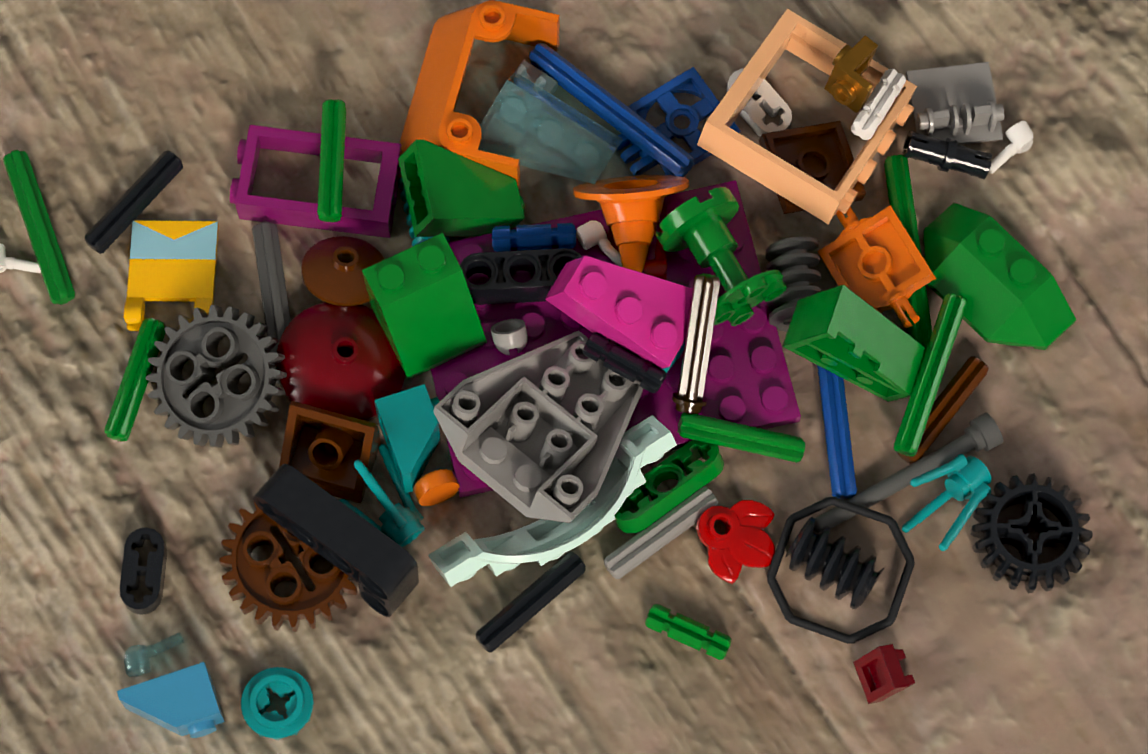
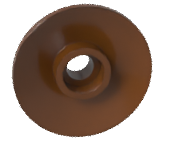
M347 236L331 237L319 241L306 252L302 261L301 275L307 289L318 299L337 306H356L370 301L362 270L385 259L374 246L366 241Z

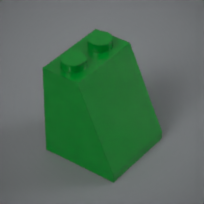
M443 233L362 270L371 307L408 380L487 343L463 271Z

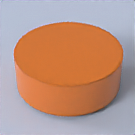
M439 469L427 473L418 479L413 487V491L421 506H433L453 497L459 491L458 488L460 486L452 470Z

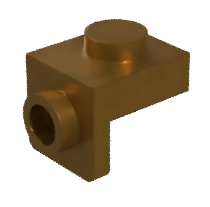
M866 35L854 47L847 44L837 54L832 63L834 68L824 88L832 94L837 102L846 105L855 113H858L863 108L873 89L872 84L861 75L867 70L878 45Z

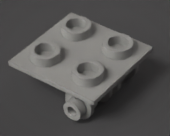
M989 62L906 71L907 80L917 86L911 98V104L915 107L913 115L917 133L946 141V138L957 140L958 145L1003 140L1000 121L1004 120V108L1002 104H997Z

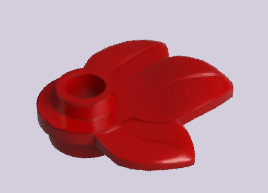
M741 500L730 508L712 506L703 511L699 516L696 526L697 534L701 542L708 547L707 557L710 569L720 579L733 584L739 577L742 565L752 568H763L771 565L776 550L770 536L763 530L771 523L775 514L768 506L753 500ZM716 520H721L725 524L726 532L724 535H720L715 531L714 522Z

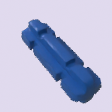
M557 223V228H551V224L516 225V229L510 230V226H495L492 229V247L496 252L511 251V247H517V251L552 249V245H558V249H572L576 246V228L573 223Z

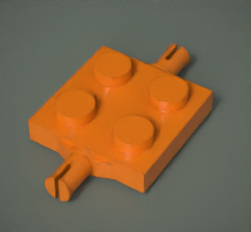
M891 205L872 217L860 220L851 206L846 212L847 218L844 213L838 210L836 216L845 230L840 233L835 241L817 251L837 285H845L880 313L894 309L904 328L912 326L905 311L914 324H916L920 317L908 299L915 291L930 283L936 277Z

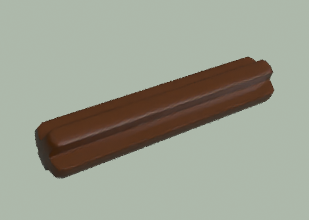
M975 356L967 359L934 401L917 454L914 457H910L897 452L903 460L912 464L921 459L987 375L989 368L986 363Z

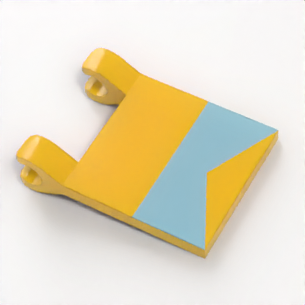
M133 220L127 298L124 306V320L127 323L128 331L140 330L142 321L145 319V301L195 302L194 308L203 309L209 314L210 306L214 305L219 232L218 221Z

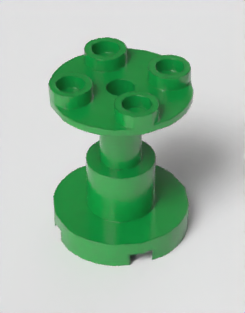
M719 187L709 190L712 196L711 199L700 203L695 196L674 209L659 224L663 233L656 232V237L666 252H677L689 248L701 268H712L726 293L718 298L714 325L728 320L731 326H737L753 316V307L762 301L768 302L779 297L785 292L787 287L779 270H769L751 278L747 277L733 254L738 244L726 226L738 212L739 204L730 189Z

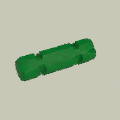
M654 604L651 607L645 622L648 628L659 633L664 630L668 632L667 637L698 651L703 648L707 650V655L718 660L724 659L731 645L732 639L729 635L717 630L715 633L709 631V626L678 612L676 615H673L670 612L671 609L660 604Z

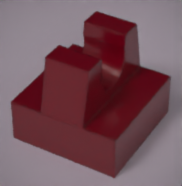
M893 644L879 646L853 662L868 704L884 701L915 684L913 675L904 676L900 661L906 658L903 649H894Z

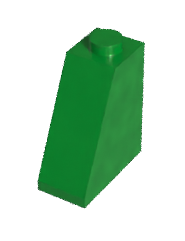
M415 140L398 158L415 237H434L441 233L445 237L481 236L492 233V229L495 226H510V229H513L525 219L524 200L519 195L516 179L426 140Z

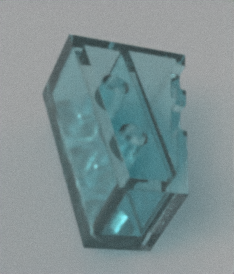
M515 72L507 79L480 124L482 140L479 150L520 159V166L595 184L623 139Z

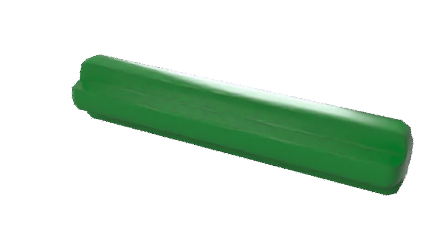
M328 99L322 104L317 213L319 220L323 222H338L342 218L346 107L345 102L339 99Z
M145 318L142 321L104 429L106 436L113 440L125 442L130 436L148 384L146 376L152 373L154 365L148 362V358L158 356L159 349L154 343L155 341L162 342L166 333L165 324L157 319Z
M682 413L678 423L677 432L683 438L797 463L802 460L805 451V442L801 437L703 415Z

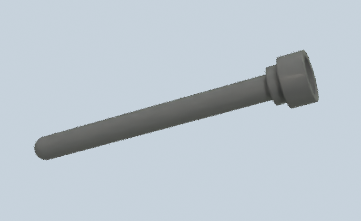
M985 412L969 422L970 426L964 429V435L846 501L870 508L911 485L910 481L913 478L949 463L959 454L964 455L973 449L977 452L982 449L989 451L1002 444L1003 436L994 419ZM835 506L815 518L814 531L819 533L826 526L832 529L857 514Z

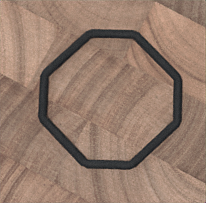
M827 497L791 514L786 519L767 574V582L785 619L790 624L848 644L862 640L891 626L895 622L915 562L914 556L896 520L891 516L837 497ZM831 505L887 524L906 560L887 618L851 635L794 616L776 580V575L794 523Z

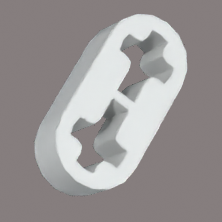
M744 68L735 71L729 77L726 93ZM764 79L753 94L754 99L751 97L739 114L759 137L763 133L790 129L792 112L788 104ZM762 108L771 117L781 116L778 127L773 122L768 125L764 124L766 114Z

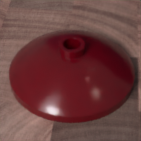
M323 302L311 306L298 314L288 324L278 344L277 353L285 355V359L276 364V369L287 373V377L279 379V383L290 402L296 401L369 421L377 417L375 400L400 392L405 380V373L373 309L364 305L337 306ZM346 347L350 349L352 356L342 357L338 354L337 349Z

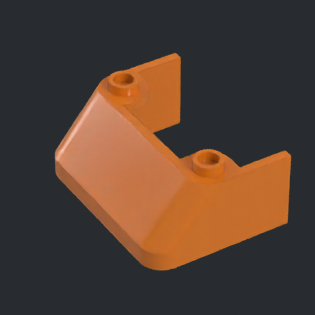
M489 0L440 17L432 29L401 135L402 154L415 140H426L516 179L519 190L520 159L479 150L482 140L479 123L470 115L455 112L475 39L492 43L509 40L531 46L545 43L554 51H558L560 15L501 1Z

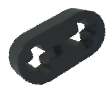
M147 527L133 531L126 539L119 588L120 597L127 609L139 615L149 614L160 605L163 597L167 562V546L162 536L156 530ZM150 540L157 551L149 552L147 566H142V558L139 552L135 551V548L143 547L144 541ZM140 576H146L145 584L148 590L152 591V595H145L143 602L137 603L134 595L130 594V591L138 590Z

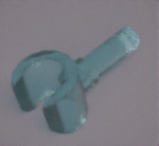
M180 632L147 647L146 645L129 647L124 655L127 675L129 677H136L149 673L151 671L149 658L184 643Z

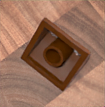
M292 401L288 412L279 467L282 464H288L332 496L361 504L367 484L354 467V462L361 460L368 471L372 472L379 451L378 448L381 445L378 425Z

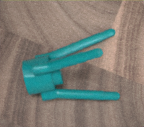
M381 444L378 448L404 507L400 503L395 505L392 503L361 460H356L354 467L386 510L379 517L383 525L379 526L345 499H340L339 501L401 547H405L424 531L425 528L420 522L424 517L415 507L410 494H404L388 448L385 444Z
M959 454L949 463L925 472L910 481L911 486L917 487L948 474V478L944 482L946 490L903 524V532H909L952 497L958 501L968 499V503L939 545L941 551L948 549L980 501L987 496V493L990 494L992 492L988 486L992 480L991 474L985 464L974 456L965 457L963 454Z

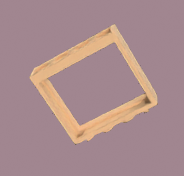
M787 9L706 121L697 145L829 225L838 210L845 214L858 194L853 189L857 181L864 185L868 181L878 164L872 160L875 154L878 152L884 156L897 135V133L892 131L895 124L897 123L902 127L906 124L915 109L909 102L917 86L906 80L902 90L895 98L894 103L880 125H878L872 138L866 142L835 190H832L730 128L785 49L830 76L834 65H832L833 60L841 49L847 45ZM873 59L867 70L861 75L872 84L873 89L871 93L876 85L879 84L885 71L888 70V68Z

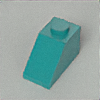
M425 384L375 400L377 420L404 494L413 491L415 483L420 479L440 442L439 422L433 412L434 406L440 401L438 397L430 399Z

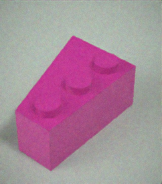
M582 256L565 264L545 300L592 333H599L610 340L608 344L613 346L616 343L645 359V364L649 367L654 364L663 369L670 367L685 341L693 288L589 256Z

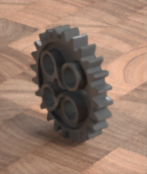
M211 305L209 314L203 309L194 308V321L183 315L178 316L181 329L176 330L166 326L165 332L170 338L168 343L155 341L154 345L162 354L160 358H148V362L158 367L157 373L146 376V380L157 383L158 388L148 394V398L162 401L154 413L160 416L170 415L164 426L171 430L180 427L178 438L189 440L193 436L194 444L205 446L209 439L211 447L222 448L225 437L228 444L239 445V432L245 437H255L252 424L256 423L267 427L269 424L263 415L265 410L278 412L279 408L271 399L273 395H285V391L275 386L276 380L287 377V373L277 370L275 365L283 361L285 355L271 352L279 341L272 336L264 337L268 326L260 322L253 325L254 315L244 312L239 317V309L228 306L224 313L222 307ZM228 336L230 349L224 356L220 357L218 344L223 337ZM245 354L248 355L247 361L237 364L243 359ZM192 359L194 372L189 379L185 380L182 375V368L188 360ZM220 369L223 371L216 375L214 370ZM245 373H249L251 386L247 392L241 394L238 388L239 380ZM215 378H217V384L210 383ZM192 388H197L186 399V392ZM212 396L215 401V409L210 416L205 417L203 404L208 397Z

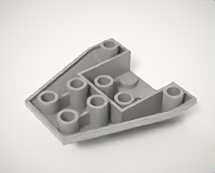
M576 331L463 380L434 406L433 412L458 461L526 517L570 523L598 495L643 391V388L639 386L641 382L635 380L633 383L604 367V361L599 359L596 362L585 356L583 348L588 338L580 331Z

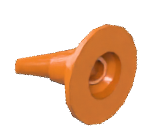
M639 175L608 178L579 184L573 188V195L575 198L599 202L606 224L611 228L615 244L619 249L622 267L642 273L649 247L660 219L665 197L687 189L689 187V180L686 177L675 175Z

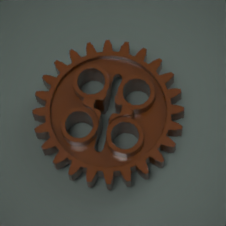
M255 502L256 511L253 514L241 508L239 513L244 523L242 525L229 523L228 525L235 539H224L221 542L223 549L232 554L219 558V562L222 567L233 569L222 575V580L225 585L237 584L231 589L229 595L232 601L245 598L240 606L244 615L256 608L255 620L257 624L261 625L271 616L274 630L278 631L283 621L289 620L293 632H297L300 620L306 619L309 626L314 629L316 628V615L321 613L330 622L333 620L330 610L332 605L343 610L347 608L342 596L343 593L357 595L358 593L357 587L350 581L351 577L336 566L325 574L314 572L312 566L316 560L322 558L320 554L297 537L291 536L289 531L268 517ZM273 527H277L280 530L292 553L299 557L304 572L315 585L314 591L307 590L293 564L286 560L281 545L271 533ZM266 544L274 548L272 555L264 561H256L251 558L252 551L259 545ZM282 581H292L297 584L295 592L286 598L276 596L274 589Z

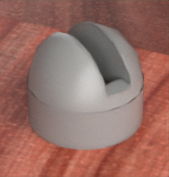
M508 319L498 322L491 327L494 345L501 353L510 355L509 349L517 348L518 353H520L525 348L528 334L523 320Z

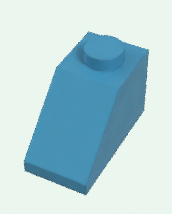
M205 662L117 691L118 698L125 709L180 736L189 734L190 738L203 737L216 731L217 724L225 722L214 684Z

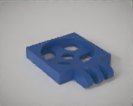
M694 67L627 106L646 120L650 108L657 102L666 115L665 122L655 127L669 139L674 137L683 138L692 150L689 154L693 157L694 165L712 155L697 145L701 135L698 126L700 121L713 113L720 102ZM673 94H692L701 98V100L692 106L680 104ZM681 115L686 116L690 120V125L686 129H679L674 125V119ZM733 122L730 128L741 133V130ZM622 133L611 141V145L616 151L632 144L631 147L627 148L620 155L625 164L634 161L638 157L642 158L630 167V171L634 176H639L658 164L666 175H675Z

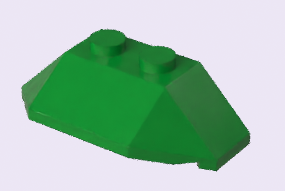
M953 203L923 230L924 259L936 277L927 285L941 299H944L947 293L960 295L967 299L962 319L986 342L1046 350L1075 323L1076 318L1054 276L990 215Z

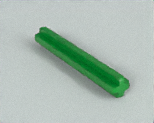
M13 150L4 156L3 162L50 301L53 304H67L68 301L75 298V291L27 152Z
M947 293L944 296L894 443V450L902 455L914 457L917 454L966 309L967 299L960 295Z

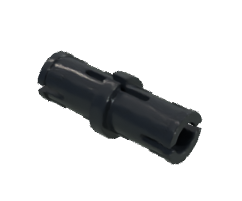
M910 130L904 142L903 157L936 165L940 171L948 172L950 169L984 180L991 167V153L958 145L957 140L946 138V141Z

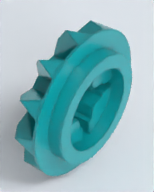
M284 667L268 668L257 673L245 686L241 698V710L248 726L260 737L264 736L276 740L297 735L305 724L310 721L314 705L312 690L306 679L296 671ZM269 688L280 698L290 697V700L285 704L288 718L284 719L283 715H279L276 710L270 713L265 712L266 708L271 705L270 695L267 691Z

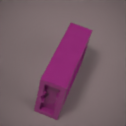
M249 125L247 139H240L238 145L237 164L242 165L240 177L233 178L230 187V203L235 204L239 219L258 222L268 221L274 224L391 238L399 190L398 180L401 178L398 158L402 155L401 144L345 137L344 159L380 163L373 210L342 207V218L340 221L323 222L318 218V203L252 195L260 148L320 156L321 134Z

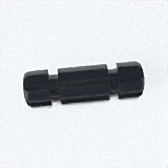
M593 333L588 338L583 348L585 356L596 362L599 359L604 361V367L633 383L635 380L641 382L639 386L651 393H656L660 389L666 378V372L654 364L649 367L645 364V359L616 343L613 346L608 344L610 340L599 333Z

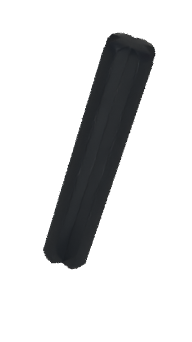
M169 150L164 151L86 233L84 239L87 245L99 254L104 253L183 169V164L179 157Z
M568 552L481 627L475 636L482 648L489 653L496 650L579 578L586 570L582 559L574 552Z

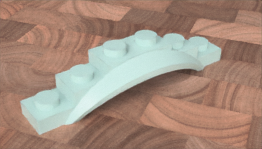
M653 415L627 430L622 437L598 495L570 523L540 519L517 530L480 539H472L467 532H464L428 556L435 569L450 587L472 578L479 569L486 565L497 577L505 571L516 568L520 563L537 561L542 566L548 561L558 559L565 552L586 542L592 536L599 533L604 526L616 519L614 515L620 509L625 499L636 488L646 483L640 468L646 464L658 461L663 457L664 453L677 446L671 431Z

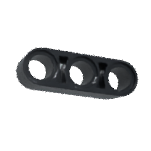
M567 248L483 252L470 254L463 259L460 267L474 304L546 301L545 297L557 279L555 273L563 269L566 263L582 256L577 251ZM519 271H527L533 275V278L528 282L521 283L513 280L512 275ZM476 273H483L490 278L489 281L481 285H475L469 282L468 279Z

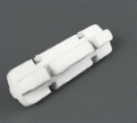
M895 69L885 71L879 84L876 85L851 126V131L854 135L860 136L862 140L872 138L878 125L884 119L906 82V78L902 73H898Z

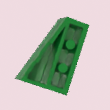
M845 285L799 299L782 347L887 402L911 396L926 352V348L913 339L911 335L896 326Z

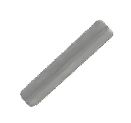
M702 487L655 523L608 555L604 560L606 569L615 579L622 578L697 523L703 511L712 506H718L717 498L709 488Z

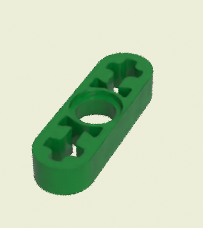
M692 440L644 474L646 483L636 488L625 499L620 509L614 515L618 528L625 533L631 534L645 530L715 479L724 467V460L718 445ZM699 458H702L707 461L702 462L701 460H699ZM664 480H678L677 485L672 490L666 492L657 491L658 485ZM647 495H650V496H651V499H652L651 502L649 501V498H648ZM632 508L633 510H635V511H637V512L632 513V512H630V511H628V510Z

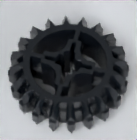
M1035 473L1029 474L1025 485L1017 475L1010 478L1009 487L1002 482H998L993 488L995 495L987 493V496L981 500L985 508H976L973 514V518L979 523L972 526L970 534L980 538L979 541L975 542L973 551L975 553H987L980 563L982 568H989L992 565L997 567L993 575L994 581L1001 580L1004 574L1011 577L1009 581L1010 590H1015L1020 581H1025V589L1028 594L1035 591L1038 581L1046 592L1051 591L1054 587V579L1064 585L1070 579L1069 572L1078 573L1083 565L1079 559L1087 558L1090 553V549L1083 543L1089 542L1093 533L1086 528H1082L1089 522V514L1076 513L1082 504L1081 498H1074L1068 501L1065 497L1070 488L1068 485H1064L1060 488L1059 492L1052 489L1054 484L1052 477H1047L1043 485H1038ZM1024 503V510L1020 519H1009L1007 524L997 523L998 515L1003 510L1012 505ZM1042 507L1052 512L1059 522L1046 518ZM1029 521L1030 527L1036 529L1034 533L1038 532L1040 534L1034 544L1033 540L1027 537L1029 533H1023ZM1055 543H1065L1064 552L1060 557L1048 563L1038 564V558L1042 553L1043 547H1054ZM1002 544L1014 546L1019 551L1021 560L1012 556Z

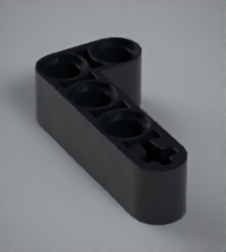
M282 464L253 496L256 505L268 517L358 583L359 593L363 600L379 614L390 617L418 585V565L408 551L292 466Z

